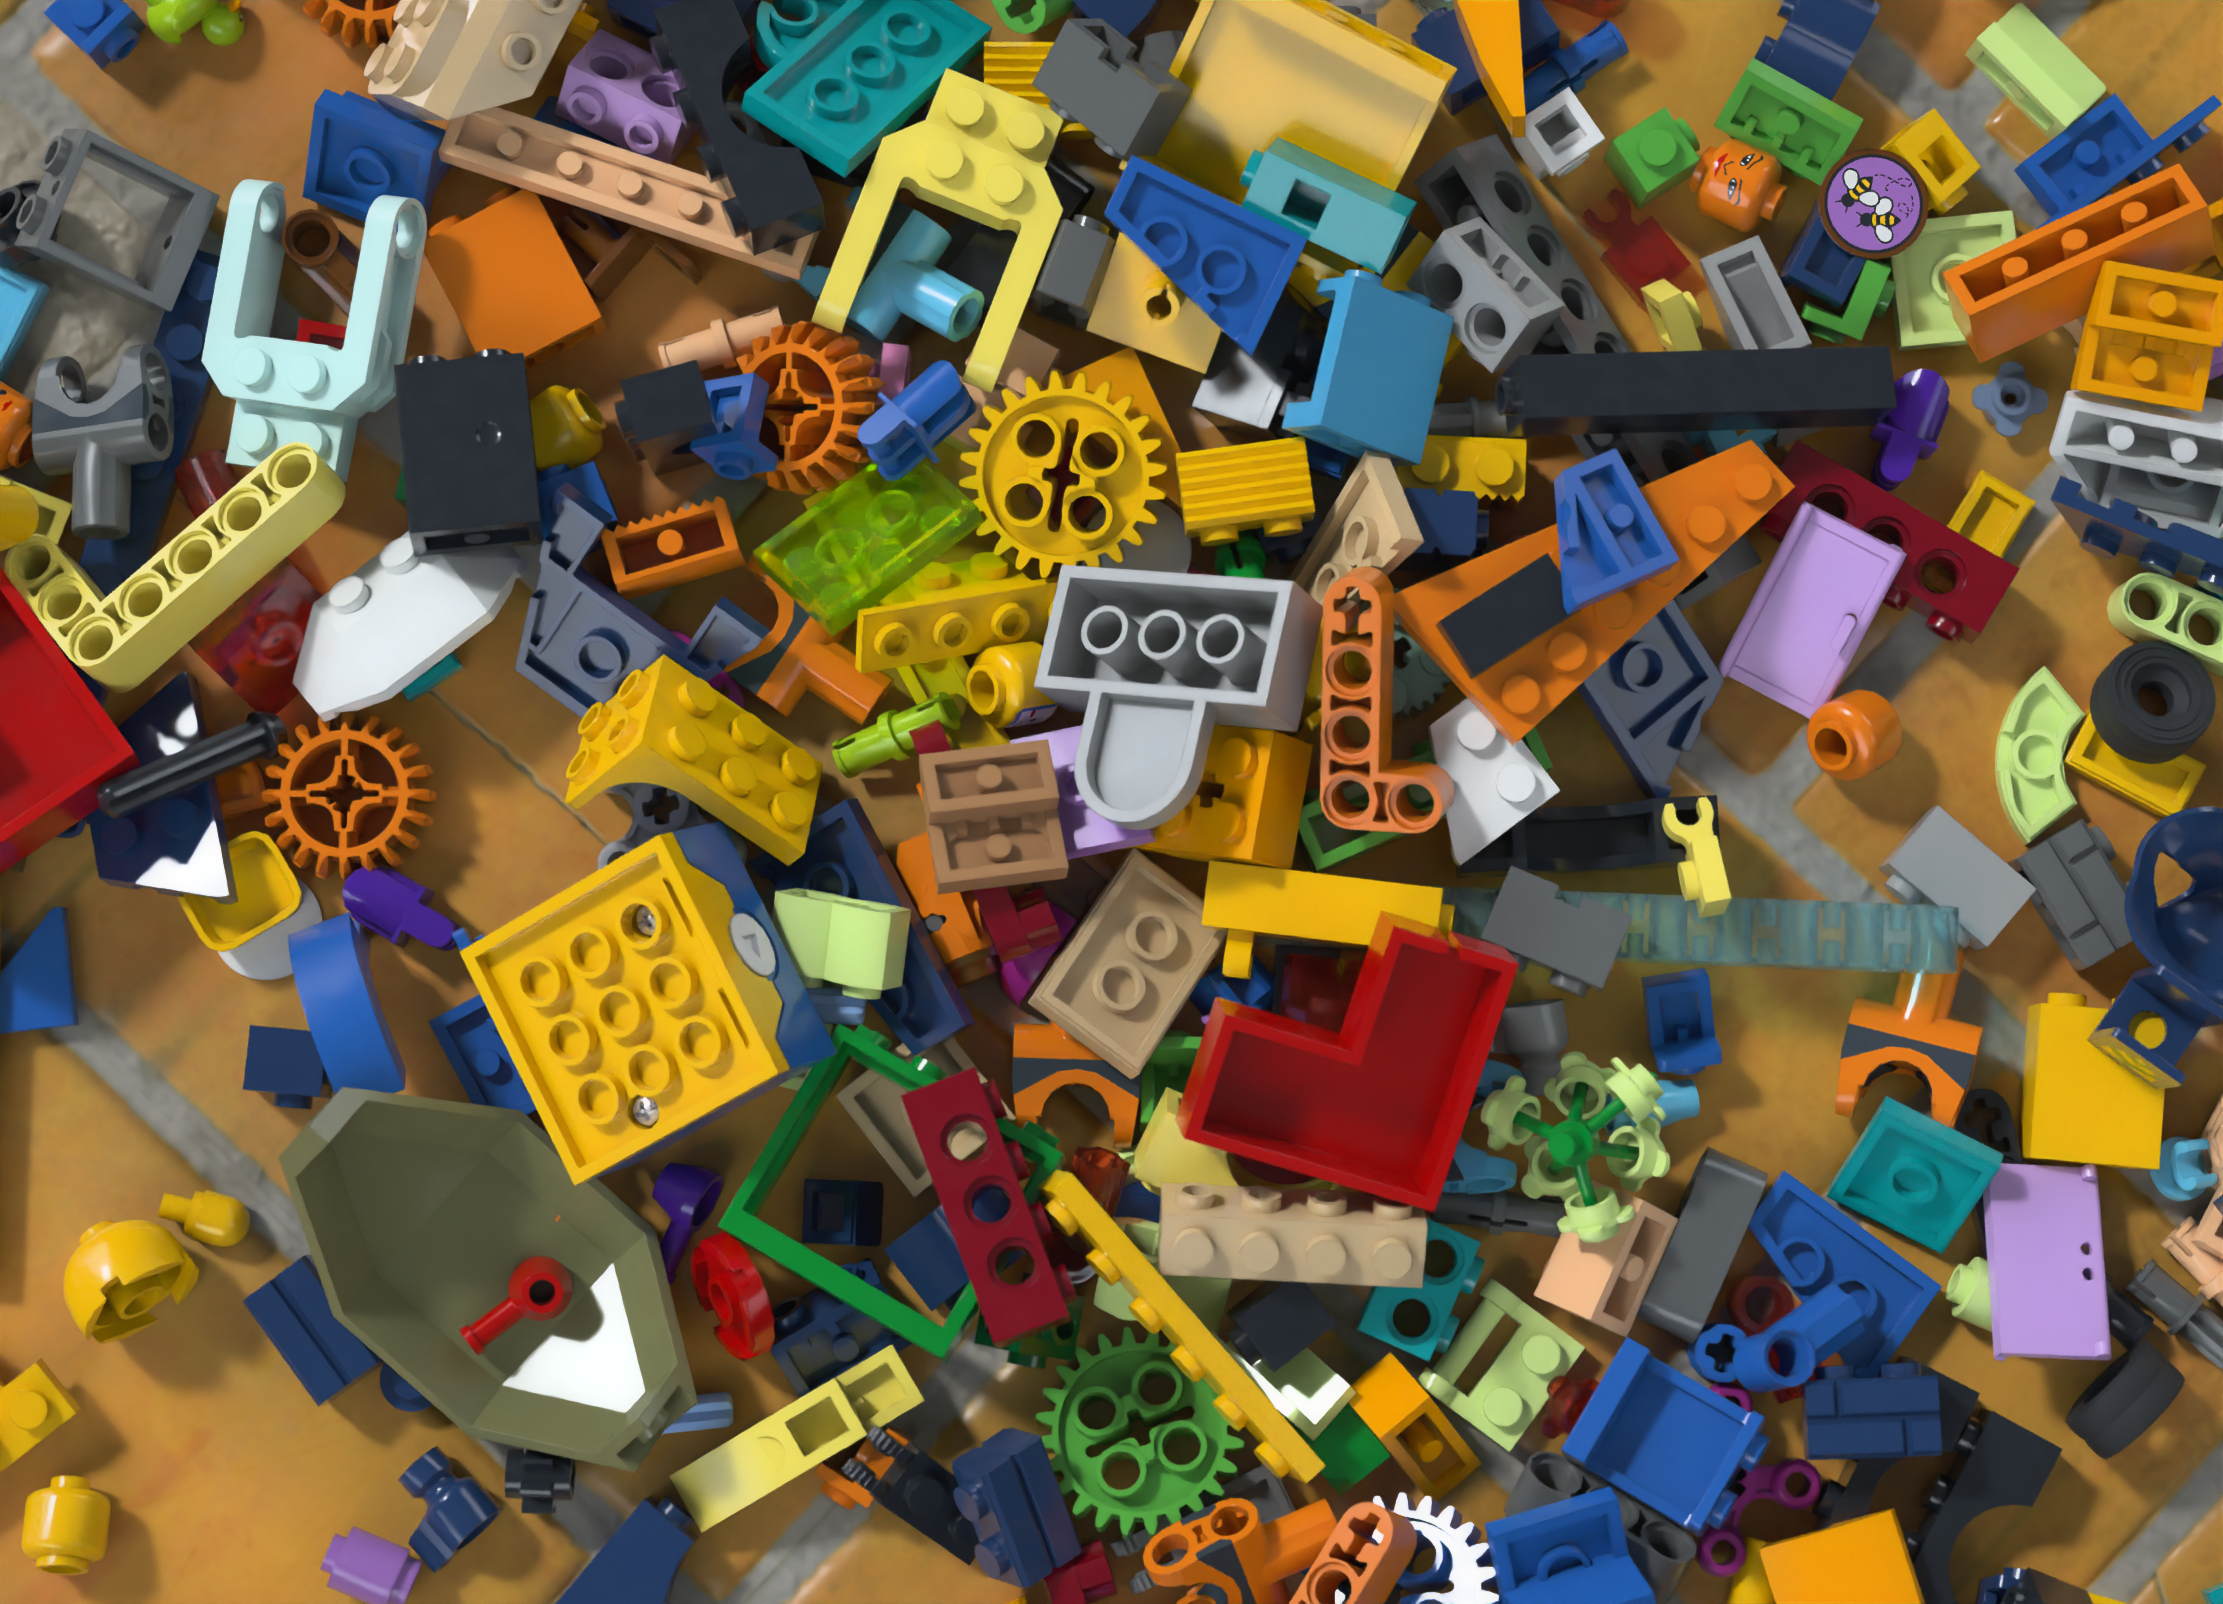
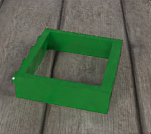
M839 1023L830 1037L837 1054L812 1067L717 1226L753 1250L943 1362L948 1363L980 1309L970 1281L941 1327L756 1218L851 1059L907 1092L948 1077L945 1071L917 1055L914 1056L909 1064L891 1054L888 1050L893 1042L877 1031H872L859 1024L856 1031L853 1032ZM1003 1118L996 1120L1004 1144L1017 1140L1024 1160L1036 1166L1035 1171L1023 1189L1028 1206L1037 1202L1042 1203L1045 1196L1037 1187L1055 1170L1061 1171L1066 1163L1064 1154L1055 1149L1060 1139L1044 1131L1041 1126L1029 1120H1026L1022 1129ZM971 1128L972 1130L978 1132L979 1134L987 1138V1136L982 1131ZM1013 1251L1001 1258L997 1269L998 1276Z

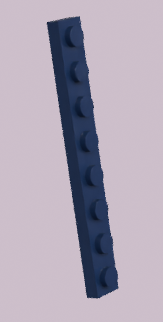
M197 250L172 311L164 312L153 344L163 355L171 377L174 402V441L172 452L164 461L131 465L130 533L127 534V537L117 540L87 539L79 565L87 572L105 597L110 595L155 556L214 382L201 360L220 256L202 250ZM53 639L101 707L104 708L109 692L71 661L55 639Z

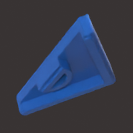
M52 908L1 971L0 1035L79 1025L67 908Z

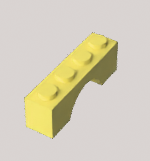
M1166 1087L1134 1152L1135 1178L1141 1180L1146 1189L1160 1197L1162 1182H1197L1207 1185L1241 1187L1267 1186L1271 1188L1300 1190L1330 1189L1339 1192L1367 1193L1319 1178L1306 1183L1291 1185L1268 1182L1248 1172L1232 1153L1184 1139L1175 1121L1183 1094Z

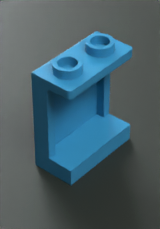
M1346 270L1344 277L1319 280L1316 293L1333 300L1334 304L1311 401L1287 403L1282 428L1359 459L1368 450L1388 454L1393 466L1420 465L1454 317L1431 308L1432 300L1425 295L1402 290L1393 292L1382 287L1383 279L1370 272Z

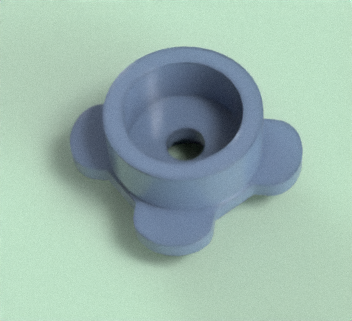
M2014 361L2003 363L1999 367L1996 378L1989 384L1978 385L1972 392L1974 407L1982 410L1985 418L1995 425L1997 433L2004 437L2017 435L2022 429V422L2032 414L2044 412L2049 402L2046 391L2041 388H2035L2025 377L2024 367ZM2006 394H2013L2016 401L2013 405L2005 402L2004 397Z

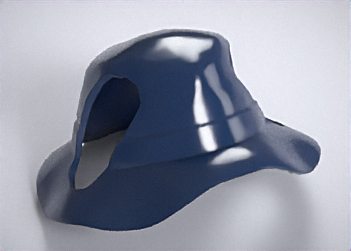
M2205 806L2171 814L2157 822L2146 833L2136 852L2131 880L2126 890L2124 909L2126 924L2134 944L2153 966H2165L2222 1006L2223 808ZM2164 853L2173 859L2182 870L2187 872L2193 880L2190 888L2158 906L2154 885L2155 865L2158 855Z

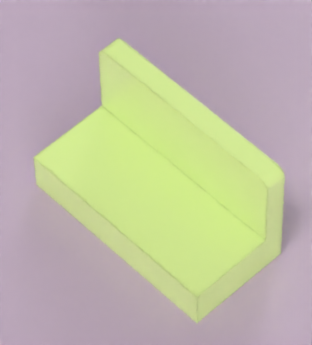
M2017 3L1997 23L1994 21L1976 38L1965 54L2050 140H2053L2069 128L2106 91L2105 84L2022 3Z
M1211 1331L1215 1339L1268 1400L1313 1441L1357 1393L1307 1347L1276 1372H1273L1261 1360L1250 1366L1231 1340L1225 1343Z

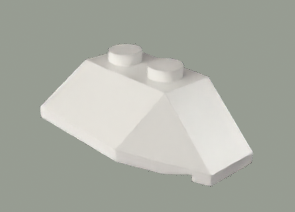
M2074 390L2066 391L2049 447V453L2068 479L2082 484L2080 491L2086 500L2109 508L2115 498L2138 506V511L2155 519L2158 522L2159 528L2167 529L2170 523H2181L2218 539L2223 537V400L2205 397L2202 412H2193Z
M408 531L400 538L387 544L379 554L350 576L338 581L329 592L313 603L292 683L324 722L337 718L341 712L357 711L391 699L493 621L511 594L515 579L522 577L528 565L513 547L415 557Z

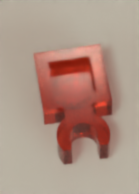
M1614 188L1606 198L1616 210L1617 218L1614 221L1603 222L1599 220L1590 208L1583 213L1581 220L1585 230L1590 235L1610 242L1612 247L1602 254L1600 260L1640 307L1646 303L1641 288L1663 278L1671 283L1684 273L1691 263L1652 215L1637 226L1631 219L1632 208L1629 199L1623 192Z

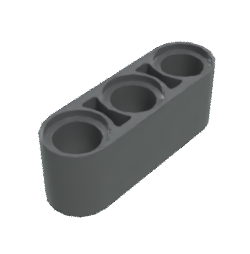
M1709 1146L1705 1149L1675 1212L1674 1217L1678 1218L1679 1221L1635 1317L1636 1319L1691 1344L1694 1343L1707 1320L1763 1193L1768 1177L1766 1172Z
M1547 1451L1534 1453L1527 1461L1505 1503V1516L1509 1517L1610 1486L1619 1501L1629 1556L1653 1591L1656 1604H1666L1671 1599L1695 1557L1696 1545L1690 1534L1678 1524L1580 1468L1563 1456Z

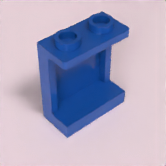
M1626 1337L1561 1451L1565 1459L1701 1538L1708 1525L1718 1530L1721 1528L1738 1495L1729 1491L1741 1468L1750 1473L1754 1471L1771 1439L1762 1434L1766 1427V1420L1763 1415L1754 1410L1752 1413L1746 1411L1651 1356L1648 1348Z

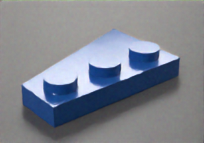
M1131 155L1104 212V217L1233 342L1250 358L1252 357L1305 247L1307 238L1134 155Z
M1786 1171L1779 1173L1760 1199L1747 1227L1801 1304L1830 1284H1836L1843 1292L1853 1296L1864 1314L1862 1323L1865 1331L1836 1353L1846 1366L1854 1365L1855 1378H1876L1881 1372V1364H1886L1942 1287Z

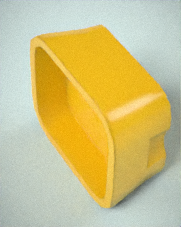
M251 831L241 834L228 842L238 896L237 903L230 905L222 904L213 898L184 894L183 897L177 896L180 905L199 938L209 949L219 952L236 949L293 916L301 909L303 899L299 883L280 849L267 834Z

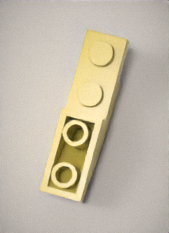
M891 1344L669 1477L702 1533L868 1435L875 1424L881 1427L922 1403L925 1399L894 1345Z

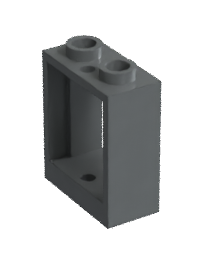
M64 129L61 136L57 135L52 139L43 155L41 168L46 172L37 193L31 194L19 211L16 227L20 230V233L14 245L147 309L171 312L220 195L87 129ZM85 157L169 197L135 279L50 240Z

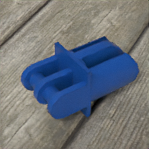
M940 360L927 368L891 401L883 393L877 394L883 406L860 426L858 439L863 447L868 449V455L878 465V471L882 477L888 481H895L905 476L926 456L937 464L940 460L933 449L976 412L977 406L952 364L945 360Z

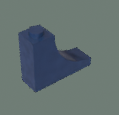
M651 1495L646 1497L555 1604H670L672 1589L679 1569L689 1550L699 1538L689 1529L695 1520L682 1506L668 1496H665L660 1503Z

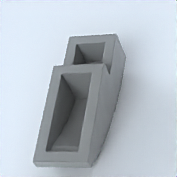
M1758 235L1700 259V267L1731 350L1811 348L1812 342ZM1824 428L1775 429L1777 433L1771 440L1776 449Z

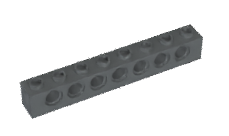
M1497 134L1454 148L1414 180L1415 185L1443 230L1481 217L1566 305L1530 355L1632 352ZM1682 432L1571 435L1586 461L1616 448L1638 488L1700 462ZM1745 533L1674 598L1681 611L1721 591L1763 563Z

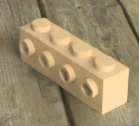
M1162 1182L1158 1232V1273L1160 1275L1422 1288L1427 1237L1425 1210L1370 1193L1339 1192L1330 1189L1300 1190L1271 1188L1267 1186L1241 1187L1207 1185L1197 1182Z

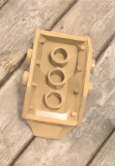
M400 0L393 16V20L398 22L394 33L387 45L382 43L375 49L366 64L364 76L370 79L368 93L384 109L402 120H451L531 97L582 0Z

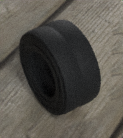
M2140 642L2121 651L2098 676L2091 692L2090 713L2100 737L2115 752L2140 763H2163L2185 753L2206 731L2215 710V691L2209 674L2202 664L2189 652L2166 642ZM2141 689H2152L2158 692L2166 701L2167 714L2164 716H2154L2147 713L2139 704L2138 691Z
M2147 1341L2140 1342L2117 1358L2089 1385L2071 1407L2065 1421L2069 1428L2078 1437L2084 1439L2098 1456L2108 1459L2135 1441L2159 1418L2176 1398L2185 1379L2181 1372L2172 1363L2165 1360L2163 1355Z

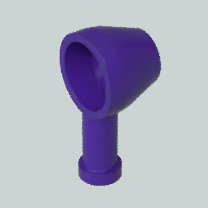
M671 1162L663 1169L653 1188V1199L671 1218L670 1224L659 1245L668 1282L671 1285L677 1276L675 1271L693 1233L699 1230L707 1221L723 1189L724 1177L702 1166Z

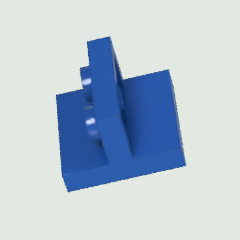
M325 89L314 105L302 197L363 222H366L372 203L381 195L414 198L422 204L425 210L428 230L434 192L452 167L451 164L442 162L438 153L446 130L422 120L399 119L384 109L378 102L346 90L342 96ZM397 222V228H396V235H397V232H398V222Z

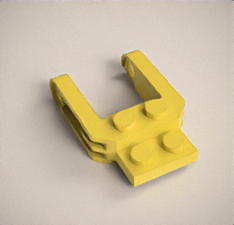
M946 68L926 120L883 137L823 287L811 322L842 333L859 286L862 285L898 191L901 188H907L919 199L999 231L1012 230L1017 234L1016 243L961 380L964 383L991 393L1063 211L1045 166L1064 118L1050 109Z

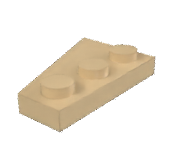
M1365 451L1307 547L1306 552L1302 555L1287 580L1295 582L1322 606L1325 593L1330 586L1350 570L1356 567L1368 566L1388 575L1424 542L1388 454ZM1355 588L1347 595L1348 601L1358 603L1361 600L1359 588Z

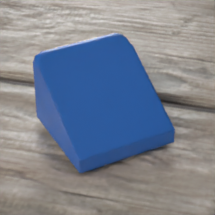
M1254 954L1251 980L1225 977L1222 974V962L1197 983L1188 997L1203 1016L1210 1014L1215 997L1265 1011L1272 1004L1273 976Z

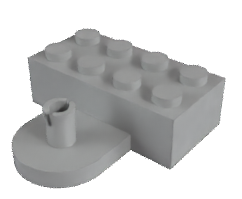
M1062 565L1034 687L1065 710L1085 713L1075 757L1074 771L1078 791L1087 806L1108 822L1124 829L1142 830L1156 827L1169 821L1181 812L1197 791L1202 779L1214 724L1297 731L1322 620L1323 606L1293 581Z

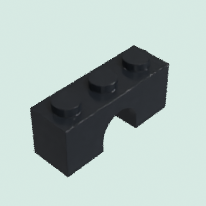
M696 360L620 380L625 399L614 402V407L624 440L627 439L630 450L635 453L637 462L647 460L656 476L706 462L690 450L691 441L719 433L702 371Z

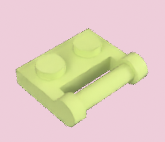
M1490 1278L1480 1292L1484 1299L1450 1344L1445 1354L1442 1355L1432 1370L1426 1367L1416 1381L1424 1390L1510 1452L1585 1347L1523 1302L1507 1288ZM1504 1314H1507L1519 1323L1518 1327L1467 1396L1464 1395L1453 1384Z

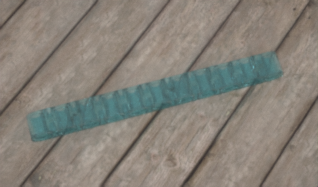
M1427 886L1443 888V904L1455 905L1452 932L1481 940V935L1501 889ZM1559 891L1556 899L1579 908L1583 897L1586 896L1633 916L1614 962L1917 974L1958 973L1959 908L1953 906L1731 897L1725 914L1699 918L1695 900L1685 901L1681 895ZM1257 935L1255 936L1254 944L1256 947L1275 948V945L1341 948V951H1368V949Z

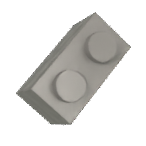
M1938 805L1927 810L1878 867L1889 878L1884 884L1886 889L1899 901L1912 909L1918 904L1924 907L1938 919L1933 926L1934 929L1947 942L1962 951L1967 946L1971 947L1974 951L1987 948L2036 890L2031 883Z

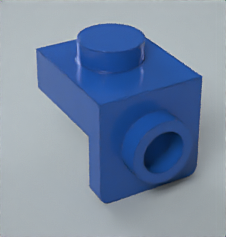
M1705 968L1642 977L1648 1047L1659 1071L1671 1072L1677 1075H1691L1703 1071L1706 1066L1722 1063V1049L1715 1037L1710 979Z

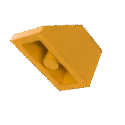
M1391 1352L1372 1368L1365 1371L1358 1380L1350 1385L1357 1393L1348 1403L1424 1496H1429L1436 1502L1439 1501L1482 1464L1431 1397Z

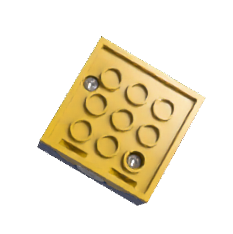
M722 821L660 834L460 951L574 1186L647 1159L837 1054Z

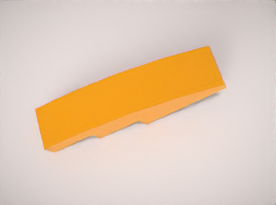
M1452 0L1458 25L1485 90L1512 138L1525 137V100L1519 0Z

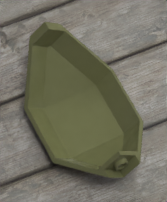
M342 1087L279 1155V1160L333 1317L468 1436L636 1472L663 1432L698 1403L656 1231L597 1178L574 1186L551 1137L521 1110ZM558 1215H560L558 1222L555 1221ZM533 1256H548L561 1262L568 1270L573 1283V1294L567 1308L559 1316L547 1321H533L524 1317L484 1347L486 1350L477 1356L461 1335L459 1329L466 1324L470 1326L509 1297L508 1281L514 1268L523 1260ZM538 1280L530 1287L529 1296L535 1302H547L553 1296L554 1286L547 1280Z

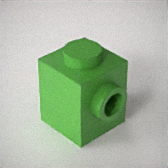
M1666 107L1612 140L1604 160L1637 209L1640 210L1691 177L1700 161L1696 153L1700 150V144L1688 123L1682 118L1674 121Z

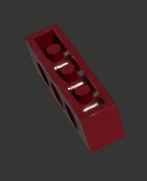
M1799 440L1795 441L1779 468L1795 487L1759 519L1762 521L1759 526L1760 530L1771 539L1781 543L1804 501L1811 505L1819 501H1827L1834 504L1840 510L1842 521L1870 535L1882 533L1889 536L1897 546L1903 549L1902 551L1907 556L1882 603L1897 611H1903L1906 606L1928 618L1925 626L1931 632L1955 644H1958L1961 638L1970 644L1977 639L2019 571V568ZM1930 564L1940 565L1951 576L1953 582L1952 590L1946 594L1930 592L1922 583V568Z
M975 1067L900 1095L996 1348H1003L1072 1321L1066 1305L1076 1302L1078 1299L1064 1263L1052 1268L1042 1243L1054 1239L1041 1202L1028 1206L1019 1181L1031 1176L1018 1141L1015 1140L1004 1144L996 1120L1008 1115L994 1079L981 1083ZM968 1128L982 1131L987 1136V1146L980 1157L971 1161H963L952 1154L951 1144L957 1133ZM987 1190H1001L1011 1200L1008 1214L1002 1220L994 1223H987L978 1219L974 1213L977 1198ZM1011 1251L1026 1252L1034 1259V1271L1031 1277L1019 1285H1010L1003 1282L997 1273L1001 1258Z

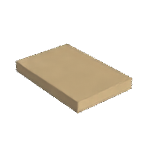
M1133 848L1125 855L1028 1001V1004L1125 1076L1132 1079L1139 1075L1227 939L1228 932L1205 929L1201 925L1204 900Z

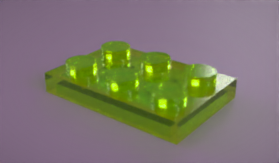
M925 458L905 476L895 481L884 479L878 471V465L872 462L858 472L854 478L843 483L756 548L753 554L759 567L833 637L858 618V610L873 607L984 522L978 506Z

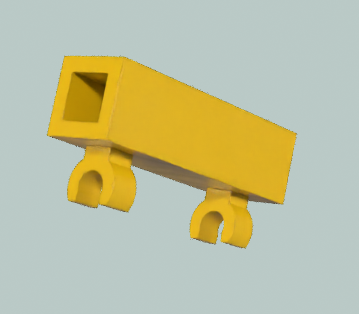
M1209 860L1201 925L1208 930L1228 932L1222 974L1225 977L1251 980L1256 935L1368 949L1380 912L1383 910L1436 926L1447 938L1448 932L1453 929L1455 905L1443 904V888Z

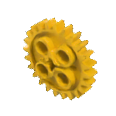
M1054 370L1051 372L1049 379V388L1043 390L1034 375L1025 378L1027 396L1022 398L1014 389L1008 386L1001 391L1007 406L1005 411L991 404L985 405L982 409L992 426L989 429L972 426L968 431V434L980 443L981 447L980 450L964 451L960 456V459L964 462L976 466V473L959 480V486L977 489L979 496L964 507L965 512L975 513L984 511L987 519L977 529V535H986L996 530L1001 537L993 553L998 556L1011 546L1019 550L1016 559V569L1021 570L1030 562L1032 557L1040 559L1039 569L1041 578H1047L1050 575L1055 562L1062 563V565L1078 566L1079 561L1085 560L1088 567H1102L1101 554L1104 552L1117 563H1121L1126 558L1120 543L1123 538L1137 546H1140L1145 540L1143 534L1135 525L1136 522L1155 524L1159 519L1156 512L1149 508L1146 503L1147 500L1164 499L1167 495V490L1151 483V477L1166 472L1168 464L1161 461H1152L1149 456L1150 452L1157 449L1163 443L1162 437L1143 438L1140 431L1149 423L1152 417L1150 414H1144L1131 419L1127 412L1134 399L1132 394L1123 397L1116 404L1109 400L1112 389L1111 380L1107 379L1095 392L1088 390L1087 372H1079L1072 387H1066L1061 371ZM1074 418L1078 421L1079 428L1071 455L1070 471L1080 474V481H1074L1066 488L1063 498L1060 529L1053 531L1049 527V520L1057 493L1058 479L1048 475V468H1055L1061 463L1065 450L1067 422L1069 419ZM1040 420L1052 428L1055 435V443L1049 453L1036 454L1025 447L1022 440V430L1028 421ZM1103 432L1115 440L1118 447V456L1114 464L1098 466L1087 458L1085 441L1090 434ZM1028 483L1040 491L1043 498V507L1040 514L1034 517H1025L1013 508L1011 492L1015 485ZM1081 496H1093L1099 499L1106 510L1104 525L1096 529L1082 527L1073 515L1075 500Z

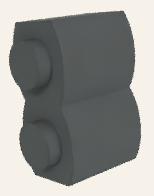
M1077 214L1074 215L1072 221L1064 219L1058 222L1030 293L1032 298L1029 308L1033 313L1077 331L1086 330L1116 244L1115 240L1108 235L1110 230L1108 226L1093 218Z

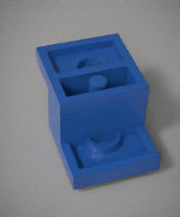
M1610 1486L1485 1523L1502 1604H1656L1653 1591L1629 1556L1619 1501Z

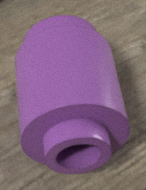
M353 1526L348 1537L337 1533L334 1535L320 1570L331 1574L327 1587L367 1604H405L423 1562L408 1556L410 1549Z

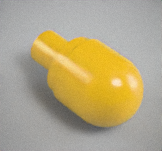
M196 1190L192 1199L165 1192L158 1212L159 1218L185 1224L183 1234L192 1236V1240L219 1247H229L239 1243L247 1235L251 1221L249 1211L242 1201L235 1197L210 1190L205 1192Z

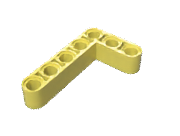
M299 442L285 444L274 451L107 597H105L87 572L45 535L32 534L23 543L11 547L5 559L4 571L22 598L71 661L108 692L117 694L129 692L141 684L332 518L344 502L345 485L341 477L307 444Z

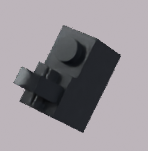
M1278 301L1251 358L1222 331L1192 407L1216 427L1261 441L1298 437V434L1282 428L1287 403L1311 401L1314 387L1306 384L1310 372L1316 369L1320 363L1327 330L1305 309Z

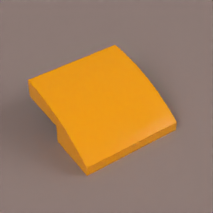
M2103 261L2085 320L2070 390L2202 412L2214 348L2221 347L2223 341V281L2114 261Z
M1894 1508L1834 1523L1826 1529L1769 1543L1758 1549L1776 1604H1925Z

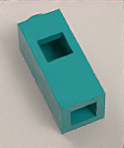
M1280 137L1274 140L1265 150V153L1257 149L1254 150L1239 182V185L1248 188L1241 207L1379 274L1384 271L1391 261L1417 204L1416 201Z

